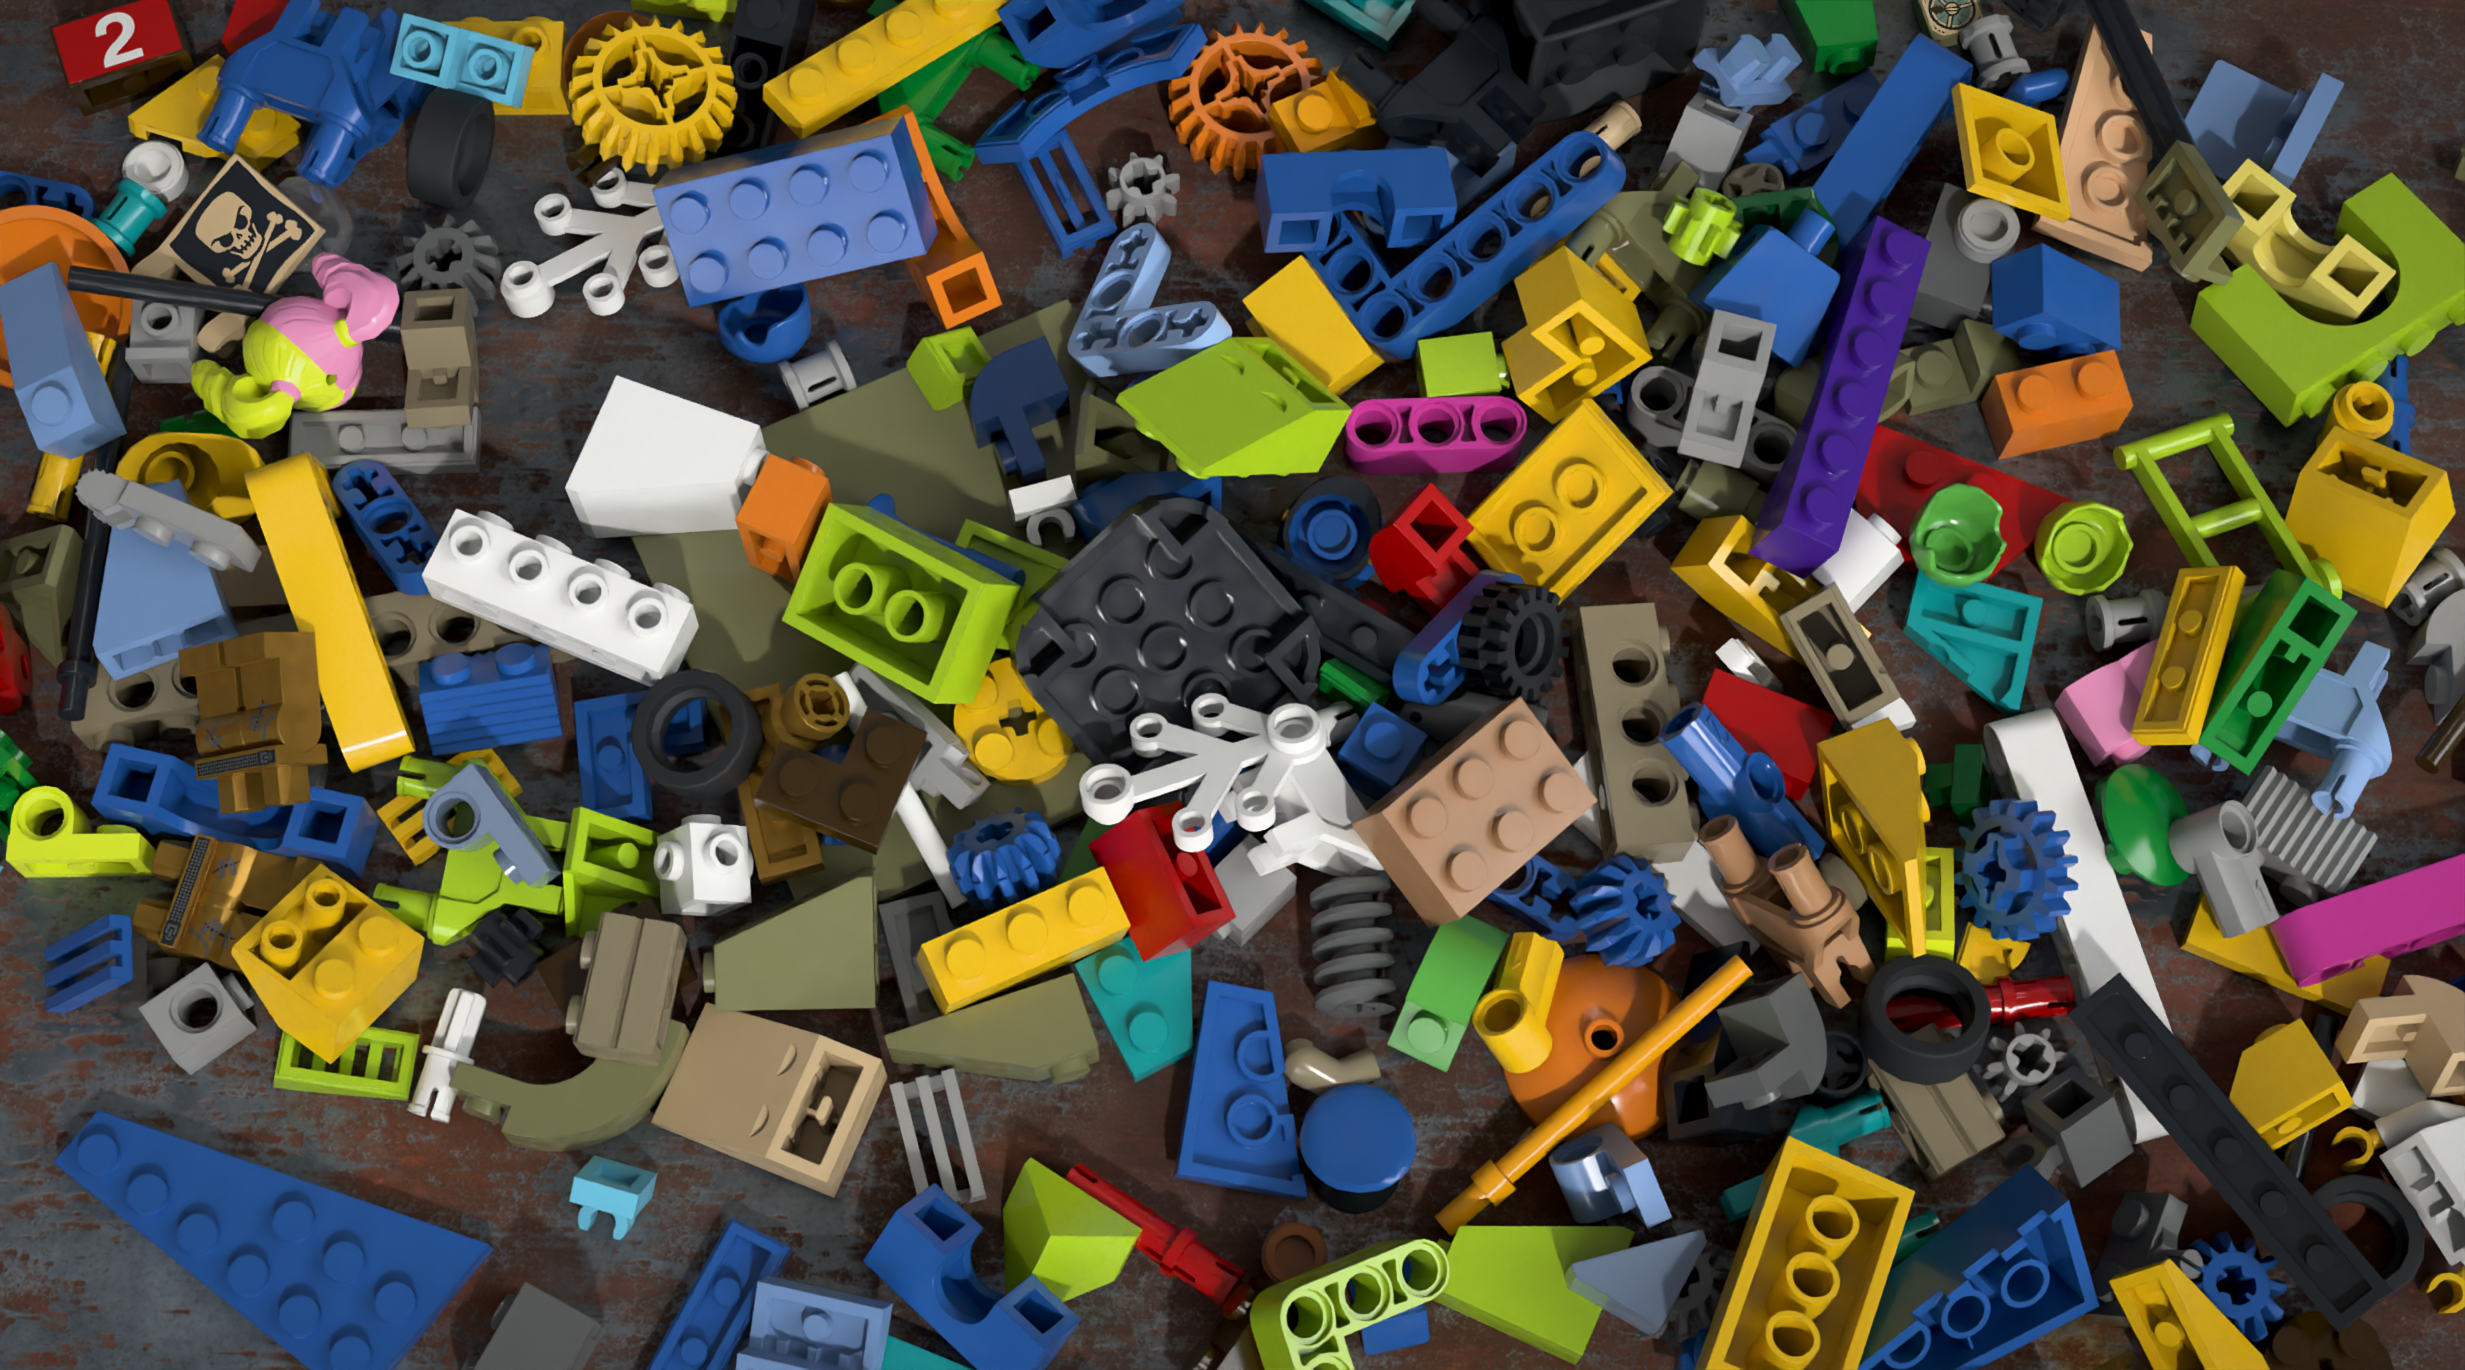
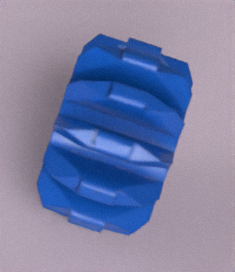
M1014 807L1004 814L994 811L989 818L973 820L971 829L961 831L954 836L955 844L947 852L950 861L949 869L961 894L966 897L971 907L985 906L988 911H996L1003 905H1014L1026 898L1039 894L1041 888L1052 886L1057 882L1056 873L1063 866L1060 856L1061 848L1056 835L1052 833L1049 824L1044 821L1040 811L1024 812L1021 807Z
M1625 854L1620 857H1610L1598 863L1596 867L1584 872L1582 877L1575 881L1577 894L1569 901V904L1579 914V920L1572 928L1584 932L1587 937L1585 950L1599 951L1604 966L1616 964L1622 965L1625 969L1631 966L1636 968L1653 961V957L1665 952L1669 946L1675 943L1673 929L1682 922L1680 917L1671 909V903L1677 896L1667 893L1663 886L1664 873H1651L1649 863L1645 857L1635 860L1630 859Z
M2219 1232L2213 1236L2211 1246L2201 1239L2191 1243L2187 1249L2196 1250L2201 1255L2203 1268L2193 1267L2201 1273L2197 1278L2190 1280L2243 1335L2253 1342H2258L2268 1335L2265 1322L2274 1323L2280 1320L2284 1314L2281 1306L2271 1298L2285 1293L2288 1284L2279 1279H2269L2267 1274L2268 1271L2275 1268L2278 1263L2273 1255L2266 1256L2260 1261L2254 1258L2257 1249L2256 1238L2247 1237L2235 1248L2228 1232ZM2223 1280L2226 1288L2237 1290L2238 1298L2232 1301L2229 1293L2218 1292L2216 1283Z

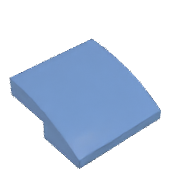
M766 1276L757 1281L749 1346L737 1353L735 1370H881L893 1303Z

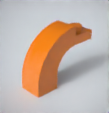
M905 104L862 124L900 115L905 117L939 233L927 254L903 259L924 300L947 330L1003 304L983 251L970 238L956 216L940 183L914 112Z

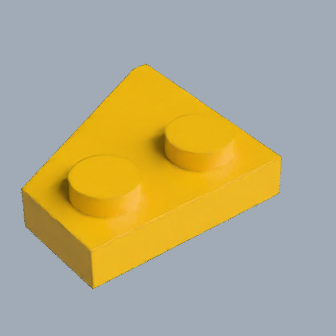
M216 54L128 116L130 132L136 137L145 140L148 139L151 132L182 142L183 151L205 158L218 157L228 162L233 155H226L223 151L220 153L203 144L196 137L221 92L217 88L218 82L216 77L226 60L219 54ZM270 108L254 110L235 146L234 153L242 156L260 172L303 141L302 125L291 115Z

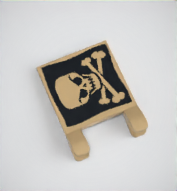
M234 153L161 246L140 261L130 274L176 280L181 268L199 284L276 294L326 230L242 156ZM222 312L201 329L197 335V341L210 354H217L224 359L232 358L240 349L247 330L256 317Z

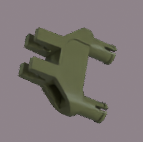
M1684 160L1675 163L1668 174L1663 170L1655 173L1641 191L1618 192L1615 197L1581 223L1564 244L1592 269L1606 252L1659 309L1660 315L1645 334L1649 347L1654 348L1651 352L1653 358L1645 363L1650 367L1664 366L1669 368L1673 363L1674 357L1690 336L1704 333L1710 326L1713 317L1687 299L1694 287L1716 266L1718 255L1714 254L1707 266H1700L1685 261L1668 248L1667 243L1672 234L1662 230L1665 222L1663 219L1676 194L1686 197L1699 178Z

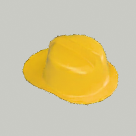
M163 431L150 434L131 446L118 463L115 475L144 486L157 482L168 483L179 479L196 508L239 525L256 513L247 489L244 473L265 466V463L256 449L240 438L214 433Z

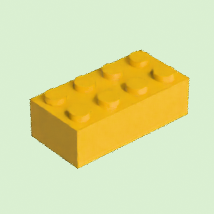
M1788 1136L1764 1172L1695 1370H1857L1915 1191Z

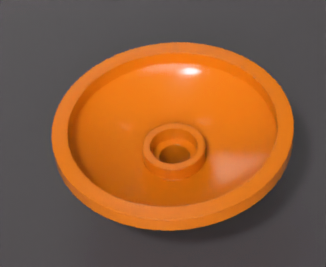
M40 205L18 206L0 211V286L51 261L57 263L66 287L71 265L130 273L124 258L114 243L95 225L74 213ZM68 290L85 331L103 335V341H105V338H111L117 343L127 342L131 332L133 299ZM0 314V385L14 389Z
M1600 954L1579 955L1564 959L1545 1024L1552 1037V1049L1547 1059L1537 1068L1519 1074L1508 1072L1501 1067L1505 1083L1515 1103L1523 1114L1538 1127L1681 1002L1680 998L1662 978L1644 966L1636 968L1631 966L1626 969L1622 965L1616 964L1604 966ZM1596 1031H1606L1614 1038L1615 1046L1610 1050H1600L1592 1043L1591 1035ZM1669 1048L1562 1141L1566 1143L1609 1121H1613L1633 1143L1641 1141L1661 1129L1667 1123L1662 1074Z

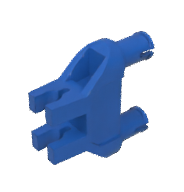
M290 0L271 32L239 48L224 62L216 77L218 82L217 88L221 92L196 137L203 144L220 153L223 151L226 155H233L236 149L235 146L254 110H262V108H270L318 124L320 126L295 171L301 177L317 186L322 185L326 189H332L335 179L353 144L367 140L375 126V113L366 79L386 35L381 29L367 25L370 18L365 12L344 6L336 18L332 13L319 10L321 5L319 0Z

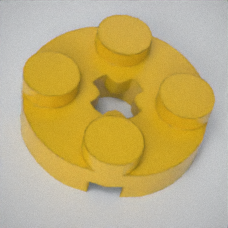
M1010 657L989 664L973 704H956L955 734L961 739L960 743L964 744L970 752L965 760L971 762L977 770L979 769L985 775L996 778L998 783L1014 787L1042 783L1057 775L1066 766L1067 759L1075 751L1076 745L1024 689L1012 669ZM1017 707H1022L1024 712H1033L1037 718L1028 723V733L1016 736L1013 727L1002 728L1000 725L1001 720L1009 716V710Z

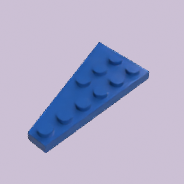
M100 1110L94 1114L53 1162L310 1370H395L494 1250L488 1243Z

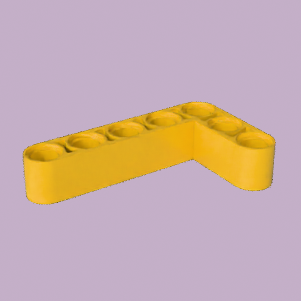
M306 451L245 472L244 478L298 631L315 632L319 689L343 756L351 772L355 773L415 752V743L335 521V519L343 517V514L333 491L332 480L326 466L310 452Z

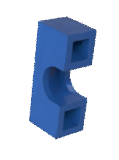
M1406 147L1402 149L1362 151L1347 149L1336 152L1310 153L1289 151L1279 154H1261L1254 195L1264 253L1326 251L1333 215L1344 210L1362 211L1374 217L1384 230L1387 248L1432 246L1452 230L1457 210V201L1445 147Z
M936 1183L899 1208L863 1262L977 1370H1046L1081 1319L1033 1274L1008 1294L997 1293L988 1288L975 1273L971 1262L972 1245L983 1227Z

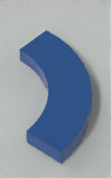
M1200 24L1176 25L1132 37L1131 44L1133 48L1122 50L1102 61L1094 53L1053 76L1057 83L1055 87L1034 99L1029 105L1021 98L984 132L973 147L980 162L984 165L1029 161L1036 151L1055 133L1096 105L1146 84L1180 78L1208 41Z

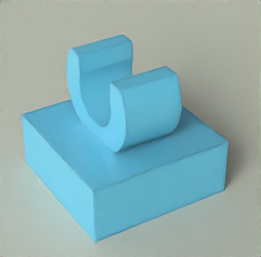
M594 1155L574 1177L570 1194V1202L583 1205L578 1215L579 1228L588 1231L596 1221L598 1210L614 1216L616 1226L613 1230V1238L621 1240L633 1226L635 1217L651 1200L658 1173Z

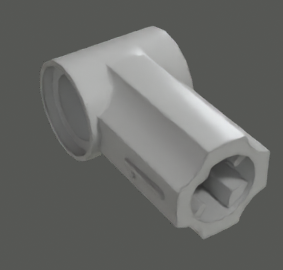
M2235 800L2226 801L2178 818L2170 825L2168 843L2171 854L2184 871L2190 874H2197L2223 938L2229 939L2280 919L2253 856L2258 845L2256 823L2249 810L2243 804Z

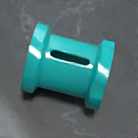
M124 178L116 186L119 192L98 218L90 217L87 221L100 229L114 243L125 260H130L136 252L133 247L135 242L154 219H162L168 210L157 197L143 186L131 179Z

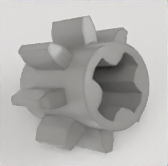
M1135 152L1130 153L1129 162L1122 170L1110 167L1108 170L1109 184L1114 189L1106 193V207L1108 210L1121 209L1123 228L1128 229L1132 224L1136 225L1139 223H1150L1156 228V222L1163 214L1176 216L1177 199L1173 194L1180 191V176L1174 173L1165 175L1163 156L1158 155L1154 159L1138 158ZM1140 189H1144L1146 195H1142Z
M2016 1022L2008 1032L2010 1044L1997 1037H1993L1985 1046L1989 1054L1996 1057V1060L1981 1072V1077L1986 1079L1994 1078L1995 1083L2001 1089L1998 1094V1101L2002 1103L2010 1095L2023 1096V1099L2038 1090V1086H2044L2057 1076L2052 1073L2054 1068L2062 1064L2068 1056L2065 1052H2055L2052 1045L2047 1041L2051 1030L2046 1028L2038 1035L2025 1034L2023 1025L2020 1022ZM2021 1055L2028 1057L2032 1061L2028 1069L2030 1073L2027 1076L2020 1074L2016 1070Z

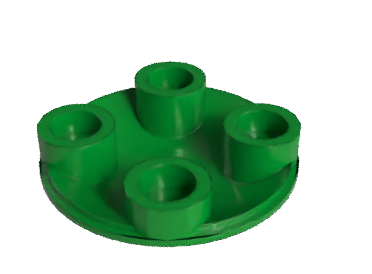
M2141 764L2124 765L2117 768L2110 775L2100 779L2095 786V796L2102 807L2103 822L2110 839L2106 843L2105 853L2112 868L2122 875L2134 872L2144 880L2159 886H2174L2185 881L2191 874L2184 871L2177 864L2171 854L2168 843L2170 825L2176 819L2191 814L2178 790L2159 772Z

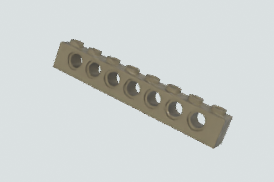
M398 591L363 598L382 652L385 646L397 637L411 638L409 646L402 653L395 656L384 655L395 688L415 684L419 687V665L424 661L431 663L435 658L443 654L461 653L472 657L476 653L482 655L489 651L496 653L500 648L512 643H526L533 647H537L542 643L434 599L430 593L408 595ZM292 613L235 624L239 636L236 637L259 632H299ZM462 624L475 626L473 633L468 639L459 643L446 642L449 632L456 626ZM549 646L552 663L567 662L577 658ZM94 652L92 665L98 669L97 683L88 691L85 718L81 721H71L72 731L89 750L95 749L99 752L108 753L111 742L133 747L137 740L157 736L168 740L189 738L196 734V728L200 721L198 695L193 694L196 679L195 676H181L179 658L114 681ZM147 687L154 688L153 695L147 703L140 707H129V702L137 691ZM319 689L320 710H322L326 706Z

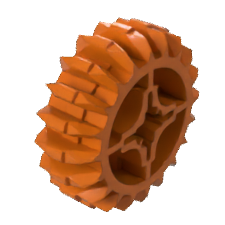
M1261 20L1255 26L1254 33H1243V28L1237 21L1231 26V36L1224 37L1216 29L1212 28L1208 34V46H1203L1180 78L1172 79L1168 87V98L1172 101L1169 105V120L1172 124L1178 125L1176 127V138L1180 145L1191 144L1190 156L1195 163L1211 156L1210 170L1213 171L1214 175L1218 174L1228 165L1233 167V176L1239 182L1245 175V169H1256V174L1258 175L1261 154L1289 152L1268 115L1272 103L1326 81V77H1321L1323 64L1320 61V57L1308 58L1309 48L1305 43V39L1288 45L1289 34L1286 32L1285 27L1279 30L1273 37L1268 36ZM1223 76L1225 89L1214 94L1213 102L1203 106L1201 103L1203 94L1214 81Z

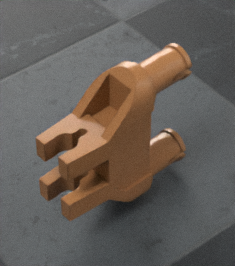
M1730 814L1715 817L1700 829L1698 839L1706 847L1723 875L1720 892L1740 924L1766 950L1784 976L1802 971L1809 989L1815 986L1827 1003L1839 1009L1844 1007L1851 999L1840 984L1842 971L1838 964L1841 962L1847 964L1854 979L1868 984L1876 973V969L1858 934L1859 916L1844 891L1833 885L1829 886L1826 884L1811 859L1809 850L1805 845L1802 846L1801 843L1784 846L1768 859L1755 854L1741 831L1737 819L1734 816L1731 817Z

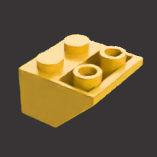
M2334 426L2301 470L2285 524L2309 561L2323 557L2333 564L2339 574L2342 590L2387 609L2456 514L2447 471Z
M320 863L232 946L231 954L278 1027L331 1065L416 980L425 938Z

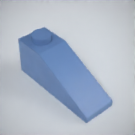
M51 261L1 285L0 314L14 391L38 450L72 460L127 434L57 263Z

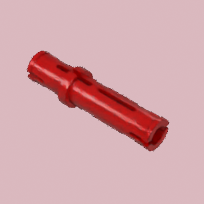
M2068 974L2019 981L2010 980L2009 975L1997 976L1993 979L1992 984H1982L1991 1004L1990 1024L1998 1023L2001 1029L2011 1028L2020 1020L2057 1016L2069 1017L2068 1014L2075 1009V1005L2068 1002L2075 1001L2072 980ZM1916 995L1897 997L1886 1005L1887 1017L1903 1033L1916 1032L1933 1022L1938 1029L1962 1027L1960 1020L1948 1007L1932 998Z
M1081 1161L1077 1162L1075 1167L1065 1177V1180L1143 1229L1134 1247L1160 1265L1158 1272L1170 1279L1175 1275L1202 1292L1203 1295L1214 1301L1221 1308L1232 1291L1241 1284L1246 1271L1227 1259L1222 1258L1198 1241L1199 1233L1187 1226L1182 1230L1173 1223L1168 1222L1152 1209L1099 1176L1098 1173Z

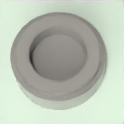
M1979 198L1968 203L1960 212L1954 226V241L1960 252L1967 258L1979 263H1992V261L2006 257L2011 252L2019 236L2020 224L2016 213L2006 203L1991 198Z

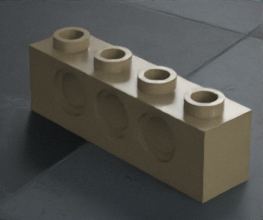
M1654 602L1579 607L1570 627L1571 636H1569V644L1586 751L1589 753L1594 795L1598 800L1596 808L1603 859L1606 860L1613 856L1620 857L1625 854L1634 860L1645 857L1649 865L1681 862L1694 841L1698 840L1700 816L1696 803L1688 802L1684 781L1688 780L1689 774L1657 739L1664 724L1680 711L1678 688L1675 683H1668L1665 663L1668 662L1670 655V639L1667 627L1664 624L1658 625ZM1625 668L1632 671L1637 676L1639 682L1628 683L1621 680L1615 674L1614 669ZM1632 726L1639 728L1647 735L1649 742L1640 743L1630 739L1624 732L1623 727ZM1633 786L1650 788L1657 795L1659 802L1648 803L1641 800L1635 794Z

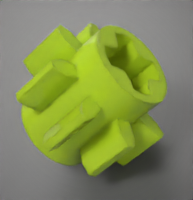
M1696 188L1690 200L1680 194H1676L1663 219L1665 222L1662 230L1672 234L1667 243L1668 248L1685 261L1700 266L1709 265L1714 254L1727 260L1741 235L1740 230L1743 226L1741 223L1732 220L1737 211L1736 205L1722 194L1707 188Z

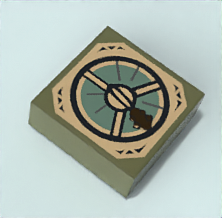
M1911 0L1922 33L1943 47L1961 44L1959 40L1960 33L1973 22L1986 17L1980 0Z

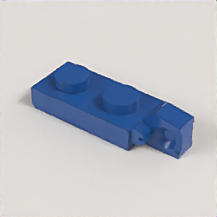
M1868 69L1769 125V128L1759 134L1757 140L1760 142V145L1744 154L1742 166L1752 163H1768L1776 166L1787 181L1797 178L1799 182L1825 169L1881 85Z

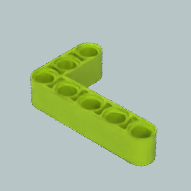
M1426 1239L1382 1241L1266 1288L1257 1295L1250 1311L1251 1329L1264 1369L1313 1370L1315 1368V1370H1354L1344 1336L1428 1302L1440 1295L1448 1284L1450 1275L1449 1259L1444 1250L1435 1242ZM1406 1256L1411 1262L1412 1267L1411 1279L1408 1284H1406L1402 1274L1403 1261ZM1349 1279L1352 1280L1356 1292L1355 1301L1351 1308H1349L1345 1300V1288ZM1292 1302L1295 1304L1299 1316L1297 1327L1293 1333L1287 1325L1286 1318L1288 1308Z

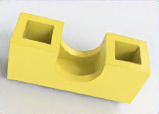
M2249 158L2222 186L2245 222L2220 254L2238 268L2248 263L2291 308L2306 318L2328 325H2355L2374 304L2396 274L2394 269L2348 234L2335 246L2324 245L2308 237L2296 225L2291 215V205L2297 195Z

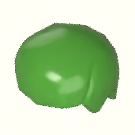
M1953 483L1936 490L1915 512L1909 527L1908 541L1916 567L1921 569L1926 577L1941 586L1966 588L1987 579L2001 559L2000 555L2007 546V542L2001 538L1999 522L2003 514L2000 504L1979 486Z

